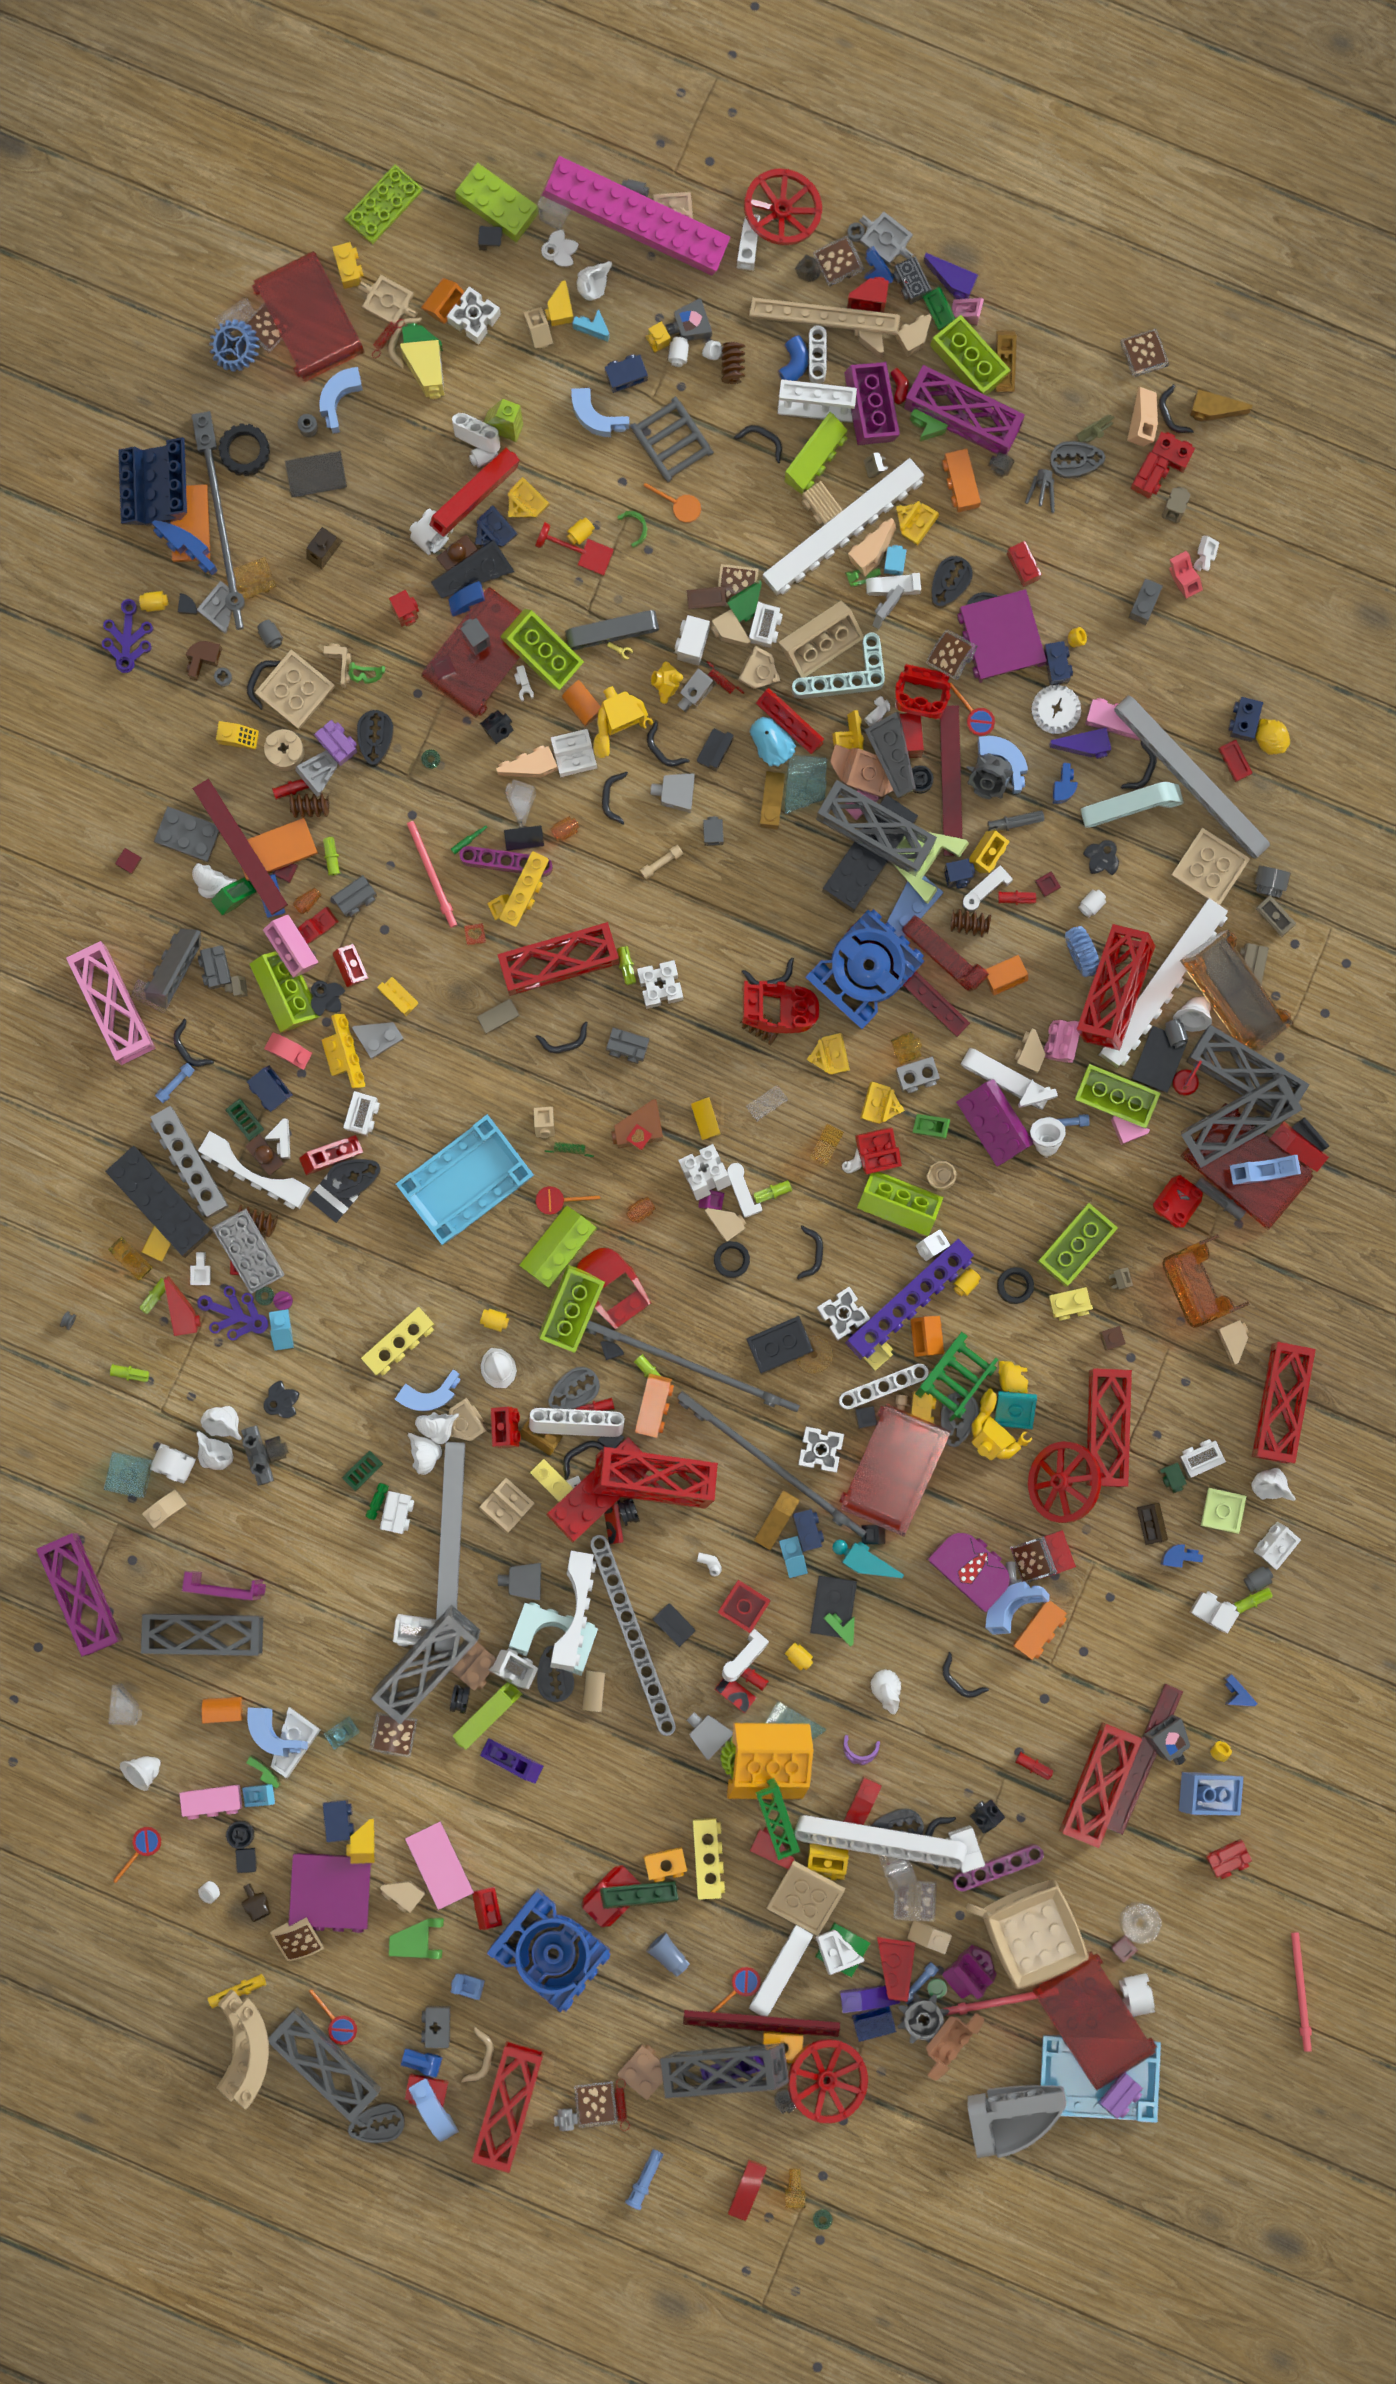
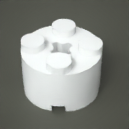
M431 509L426 510L419 522H414L409 529L411 531V540L428 555H431V551L433 553L439 551L449 540L448 534L442 537L429 525L432 515L437 512Z
M160 1444L150 1469L159 1474L167 1475L166 1477L171 1480L184 1483L196 1459L179 1450L170 1449L169 1446Z
M1146 1973L1119 1980L1120 1989L1124 1996V1999H1122L1127 2016L1135 2017L1155 2012L1152 1990L1147 1985L1149 1979Z

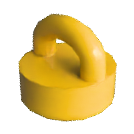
M1077 627L1069 632L1068 643L1071 647H1080L1086 644L1087 635L1083 628Z
M1217 1741L1211 1748L1210 1754L1215 1760L1225 1762L1231 1756L1232 1750L1227 1743Z

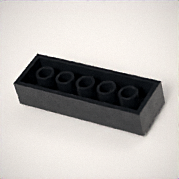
M888 795L880 803L883 807L913 824L918 818L917 814ZM875 816L878 823H887L886 821ZM903 833L885 834L892 848H898L905 837ZM865 834L878 842L874 834ZM854 842L823 887L822 892L854 913L889 861Z
M132 1146L105 1171L184 1258L213 1233L211 1228L137 1147Z

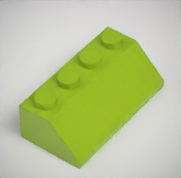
M962 315L958 316L935 335L931 341L930 347L964 385L986 396L1011 371Z
M828 413L785 471L784 482L801 494L814 486L815 482L813 480L816 476L820 477L823 474L827 461L831 462L837 454L836 449L839 446L842 447L848 439L846 437L848 430L833 413Z
M276 951L261 955L249 964L280 1033L296 1029L321 1017L316 1015L311 1007L312 995L302 974L293 978Z
M1088 1064L1075 1100L1147 1128L1161 1093Z
M875 1172L870 1174L857 1208L916 1231L919 1234L929 1236L943 1197L884 1173Z
M566 1206L519 1266L550 1289L597 1228L576 1211Z
M567 1265L538 1334L539 1339L575 1353L605 1282L583 1270Z

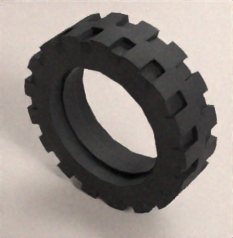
M241 423L239 426L233 425L220 438V445L218 447L220 458L224 466L236 475L250 476L252 473L257 474L258 470H262L269 461L270 448L265 434L252 424L245 425ZM243 435L255 438L260 445L258 457L248 464H238L229 455L231 442Z

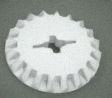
M1059 684L1050 685L1037 693L1032 703V715L1034 721L1042 730L1052 734H1061L1071 730L1079 721L1081 703L1073 690ZM1059 700H1061L1060 709L1062 711H1058L1057 714H1055V717L1052 718L1054 714V709L1051 707L1056 706Z

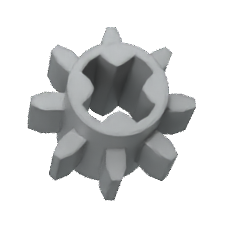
M570 2108L558 2110V2115H554L555 2126H559L560 2131L573 2130L574 2124H578L577 2113H572Z

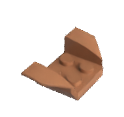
M835 744L830 763L842 783L879 798L893 791L877 755L859 748L847 749Z
M976 2013L968 2024L957 2017L950 2016L926 2046L928 2055L937 2062L927 2074L928 2077L937 2081L950 2070L947 2065L957 2057L958 2052L968 2043L973 2033H979L985 2020L983 2017Z

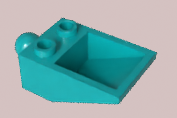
M841 1539L836 1540L832 1545L834 1553L845 1555L841 1563L857 1573L903 1578L904 1574L868 1551L870 1548L862 1542L858 1544L853 1543L850 1549L847 1543Z

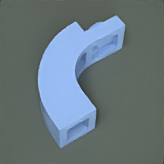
M358 367L345 369L335 374L322 390L319 406L322 417L327 416L325 417L327 428H331L332 433L340 432L336 413L339 400L348 393L363 390Z
M590 388L571 389L572 406L575 416L588 431L599 436L611 437V430L624 432L626 429H629V416L605 417L594 410L591 404Z
M996 736L979 737L977 740L979 756L983 757L984 754L990 753L993 756L1010 762L1011 770L1014 772L1011 775L1012 786L1015 787L1012 789L1013 794L1021 793L1022 788H1025L1024 776H1021V774H1026L1028 771L1026 760L1021 751L1006 739Z
M1298 1155L1230 1165L1233 1185L1257 1183L1301 1174Z
M452 1370L442 1386L432 1393H420L405 1384L395 1400L405 1407L417 1411H431L441 1408L456 1395L450 1389L451 1387L455 1389L461 1379L458 1377L460 1374Z
M1019 1582L1008 1586L1006 1591L988 1610L986 1629L992 1635L1011 1633V1621L1016 1610L1028 1603L1049 1602V1594L1043 1587H1030L1026 1582Z
M248 1708L247 1721L250 1734L263 1750L274 1755L288 1757L289 1753H301V1749H308L307 1741L282 1740L275 1734L272 1727V1709Z
M426 2078L408 2088L423 2119L440 2142L459 2132L451 2115L445 2112Z

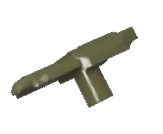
M1106 415L1089 425L1076 435L1078 441L1090 442L1096 437L1102 438L1104 435L1103 431L1113 424L1110 421L1115 417Z

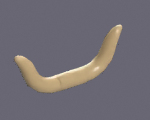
M406 318L397 325L401 327L404 324L403 327H405L407 324H417L422 318ZM401 327L393 332L394 334L391 336L388 345V353L391 359L403 369L404 363L395 352V347L402 331Z
M476 2027L474 2028L475 2034L486 2045L483 2066L478 2073L463 2077L461 2082L480 2080L488 2073L494 2051L493 2042L489 2036Z

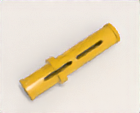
M259 1974L247 1981L244 1979L238 1985L211 1997L209 1996L208 2002L213 2009L219 2006L218 2003L223 1999L222 1997L230 1990H233L238 1996L249 1995L251 1991L266 1986V1980L263 1974Z

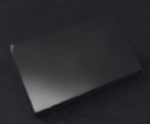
M541 825L504 830L507 851L544 847Z

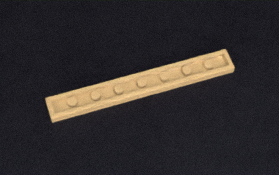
M753 297L749 314L750 318L897 335L900 315Z

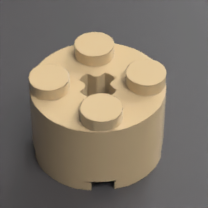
M286 729L277 730L266 738L264 752L269 763L280 771L296 769V766L301 763L305 754L300 738L293 731ZM284 747L287 748L285 754L282 753Z

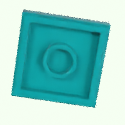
M998 1391L994 1420L1002 1427L1033 1429L1037 1394Z

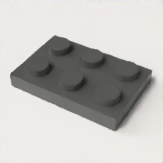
M167 806L154 842L208 863L220 832L214 823Z

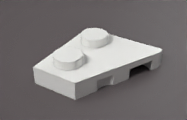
M836 1930L816 1937L828 1974L831 1975L864 1962V1959L852 1949L848 1942L842 1939V1936Z

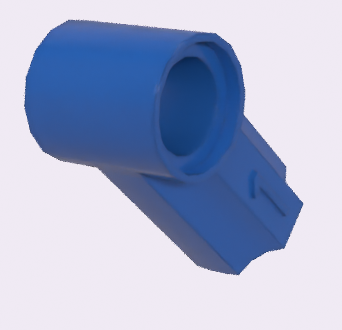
M406 2048L401 2065L419 2070L424 2075L437 2077L442 2057Z

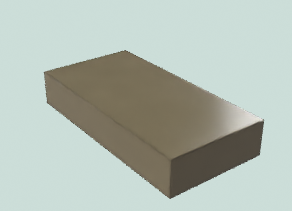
M508 999L477 1016L485 1033L488 1034L520 1015L511 999Z

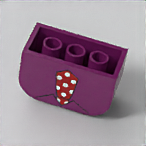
M966 1533L951 1534L926 1559L980 1610L987 1612L1008 1588L1009 1573L1000 1562L1002 1558L994 1551L990 1553L986 1549L988 1545L980 1538L975 1539Z

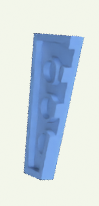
M925 876L922 880L936 887L937 891L927 904L913 889L911 884L907 882L887 921L896 929L894 933L898 937L901 935L905 937L943 894V891Z

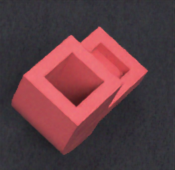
M1187 551L1170 559V573L1178 589L1186 599L1203 590L1200 576L1193 569L1191 558Z
M274 1032L264 1048L273 1055L303 1070L312 1055V1052L306 1050L301 1045Z

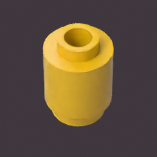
M584 517L567 530L568 535L566 537L573 545L576 543L580 545L593 533L592 531L595 527Z
M163 591L148 592L140 595L141 610H146V612L165 610V606H168L167 594L164 595Z
M969 1268L953 1283V1290L962 1297L964 1295L967 1297L979 1284L981 1277L976 1271Z
M490 1308L489 1310L484 1309L480 1324H483L486 1328L502 1332L503 1329H507L509 1318H506V1313Z
M795 1642L784 1653L787 1659L800 1671L802 1669L807 1670L813 1664L811 1660L813 1656Z

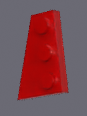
M877 1937L888 2000L908 2002L916 1943Z

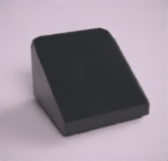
M862 1525V1529L866 1531L862 1537L863 1544H885V1525Z
M255 1848L236 1849L237 1873L256 1872L257 1858Z

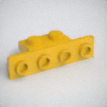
M854 710L847 715L849 731L834 732L832 734L834 746L836 744L847 749L859 748L863 750L864 737L861 734L860 728L861 717L858 710Z
M534 851L531 852L500 916L501 921L517 927L523 913L526 914L527 910L532 909L535 903L533 897L535 893L539 894L543 886L541 876L549 862L548 858Z
M334 1014L331 1018L336 1034L322 1039L331 1075L337 1076L347 1072L351 1087L363 1088L365 1087L364 1075L361 1072L359 1057L355 1051L354 1040L348 1027V1020L345 1014Z

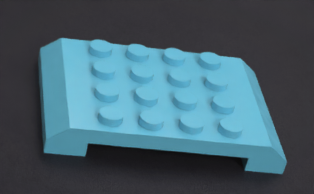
M487 1114L423 1165L397 1182L396 1185L439 1242L444 1245L528 1182L534 1174Z
M1043 2035L1040 2085L1062 2086L1064 2088L1066 2107L1060 2116L1116 2119L1097 2102L1121 2073L1124 2072L1143 2089L1140 2092L1142 2093L1140 2099L1136 2103L1132 2101L1128 2106L1130 2110L1124 2118L1119 2117L1118 2119L1157 2122L1161 2042L1136 2039Z

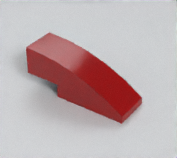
M748 2159L728 2215L744 2221L747 2220L766 2173V2165Z

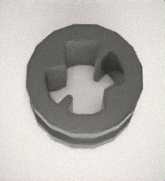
M852 223L848 227V238L853 242L860 241L864 236V227L860 223ZM852 229H853V230L859 229V234H860V235H858V234H856L855 236L852 235L853 231H851V230H852Z
M219 668L215 671L214 679L218 685L227 686L232 681V675L227 668ZM222 673L228 676L224 681L218 678V676H222Z
M67 1311L61 1320L60 1327L65 1326L67 1330H70L75 1322L76 1315H70V1312Z

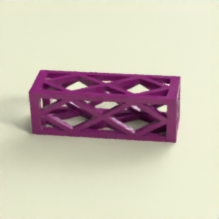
M925 365L922 366L914 381L904 409L910 412L915 408L947 424L948 431L1003 458H1006L1025 417L1024 414ZM926 387H934L940 391L928 392ZM947 395L952 405L937 406L932 397ZM954 398L958 399L961 405H958ZM970 409H979L983 412L972 413ZM956 410L958 414L951 415L945 411ZM991 417L996 427L982 428L976 418ZM999 420L1003 422V424L1005 425L1004 427H1002ZM1000 432L1002 436H993L989 433Z
M71 1533L37 1548L36 1551L81 1657L88 1656L122 1641L123 1638L78 1533ZM72 1545L75 1554L66 1547ZM54 1552V1557L52 1561L50 1554ZM64 1556L79 1566L76 1587L61 1577ZM86 1583H88L94 1599L85 1594ZM65 1590L74 1595L73 1608ZM83 1603L99 1613L96 1633L81 1623ZM106 1627H107V1630H108L110 1636H108V1637L105 1638ZM85 1636L94 1643L88 1645Z

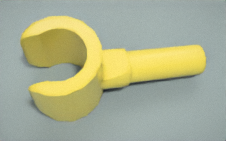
M610 642L607 645L620 653L624 660L630 659L624 655V651L633 653L631 648L623 649Z

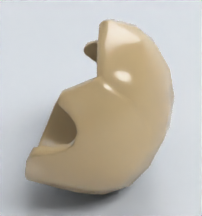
M938 1161L931 1165L927 1174L929 1184L937 1190L949 1189L953 1186L957 1177L954 1166L947 1161Z

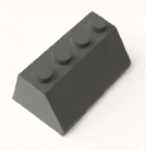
M180 929L178 934L174 933L170 941L171 947L169 950L166 949L164 951L161 965H157L154 969V978L151 982L148 981L144 988L146 1000L167 1009L201 946V931Z

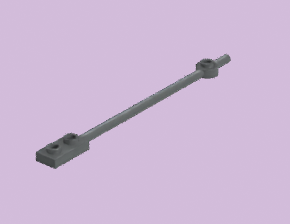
M210 411L192 414L198 452L205 453L230 592L225 598L227 608L234 614L236 630H242L244 627L241 610L245 606V600L242 594L237 592L213 461L212 450L217 449L212 416ZM237 598L238 601L236 603H232V599Z
M590 1320L586 1326L585 1332L596 1335L598 1332L604 1335L603 1339L610 1342L618 1340L760 1397L765 1400L764 1404L775 1407L776 1404L794 1412H798L800 1405Z
M682 1391L677 1398L680 1400L678 1403L685 1409L690 1407L695 1411L694 1416L701 1421L705 1419L774 1470L834 1517L832 1520L841 1527L844 1524L860 1537L865 1535L866 1531L848 1516L791 1475Z

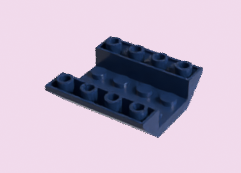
M184 438L166 440V446L145 450L137 447L118 449L121 524L150 526L153 525L152 522L154 520L162 522L182 520L187 513Z

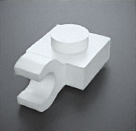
M1202 536L1197 553L1200 555V558L1195 562L1194 569L1201 571L1202 567L1205 571L1209 570L1210 561H1215L1219 542L1209 536Z
M524 665L516 667L517 673L514 676L517 685L521 684L522 686L519 692L520 700L524 701V693H529L531 699H533L534 694L530 688Z
M196 1252V1266H191L190 1285H210L211 1266H205L206 1252Z

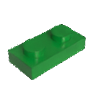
M937 287L923 296L938 330H943L956 319L941 287Z

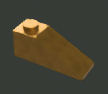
M996 331V354L1011 370L996 386V392H1015L1017 342L1015 331Z
M1198 389L1190 416L1194 417L1197 421H1211L1246 415L1250 413L1253 405Z
M766 771L759 828L775 830L779 828L785 773Z
M783 1490L754 1541L771 1550L800 1500Z

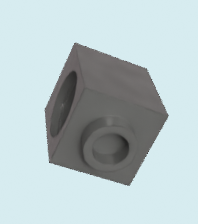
M716 816L707 817V820H703L704 846L723 845V820L718 819Z

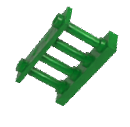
M963 1332L954 1340L915 1393L920 1398L925 1393L927 1395L931 1394L954 1413L949 1418L951 1422L956 1417L960 1419L966 1411L963 1407L986 1376L989 1375L991 1377L997 1369L994 1366L998 1361L996 1357L989 1364L966 1347L964 1341L968 1336ZM962 1352L985 1371L980 1378L956 1361L954 1354ZM946 1365L953 1367L975 1384L969 1392L945 1374L946 1372L943 1369ZM936 1379L944 1382L964 1398L959 1406L934 1388L933 1382Z

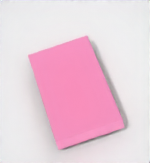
M441 1821L405 1838L438 1910L474 1893Z

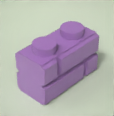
M331 720L318 730L314 736L338 765L341 766L357 753L355 748L357 744L350 736L347 738L343 734L345 730L338 722L334 724Z
M1122 2072L1097 2103L1114 2118H1124L1130 2110L1128 2106L1132 2101L1136 2103L1142 2096L1140 2092L1143 2088L1130 2076Z

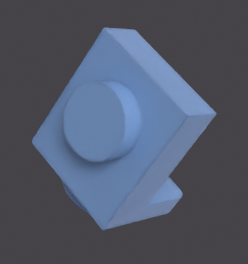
M456 1974L452 1980L451 1993L480 2000L485 1980L467 1974Z

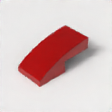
M325 907L314 917L306 920L297 929L308 945L330 930L339 921L329 907Z

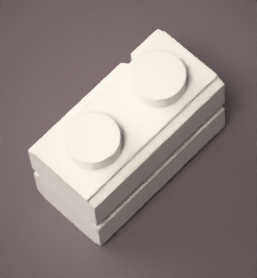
M388 1491L380 1529L404 1534V1530L408 1531L410 1519H407L408 1511L412 1512L414 1500H411L412 1496Z

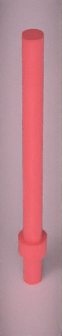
M414 821L408 822L409 831L441 904V912L446 916L450 928L455 927L457 923L452 913L453 908L445 897Z
M1299 1932L1291 1933L1301 2021L1299 2030L1300 2036L1303 2039L1304 2052L1312 2051L1310 2040L1312 2031L1308 2021Z
M1058 1987L968 2004L965 2002L957 2003V2006L942 2009L949 2010V2013L945 2016L958 2013L959 2015H964L969 2011L1059 1995Z

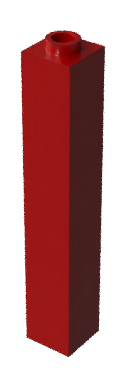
M505 448L432 515L429 525L442 537L448 534L517 469L520 461L517 455Z

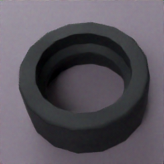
M729 1241L723 1243L714 1254L716 1270L727 1278L742 1276L750 1264L748 1250L743 1244ZM730 1248L739 1250L743 1256L742 1266L735 1271L726 1270L720 1262L722 1253Z
M1009 1268L1000 1275L997 1281L998 1294L1004 1301L1010 1304L1023 1303L1033 1293V1278L1023 1268ZM1010 1275H1020L1025 1279L1027 1288L1023 1295L1012 1297L1005 1291L1004 1282Z

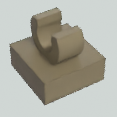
M880 452L873 453L864 459L868 478L876 477L888 469V466H883L882 461L885 460V457L880 456Z
M233 976L231 977L232 983L224 985L225 992L233 993L237 997L248 996L245 977Z
M1128 1267L1116 1270L1114 1274L1109 1275V1279L1116 1278L1117 1281L1116 1285L1111 1286L1113 1289H1124L1133 1286Z

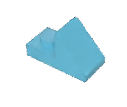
M599 310L593 323L586 317L581 316L579 318L575 316L573 329L601 340L609 341V331Z
M289 1310L269 1312L270 1333L274 1350L294 1348Z
M798 1536L779 1541L789 1578L807 1574V1567Z
M264 1784L242 1788L245 1807L275 1804L272 1785Z

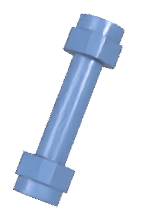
M188 1063L180 1068L181 1072L164 1089L160 1088L155 1096L162 1103L170 1098L169 1094L187 1076L190 1077L195 1071Z
M1088 1114L1078 1115L1075 1118L1057 1119L1064 1126L1079 1125V1127H1085L1090 1125Z
M932 1962L924 1968L925 1972L910 1987L908 2002H905L907 2005L913 2000L914 1993L931 1976L934 1977L939 1971Z

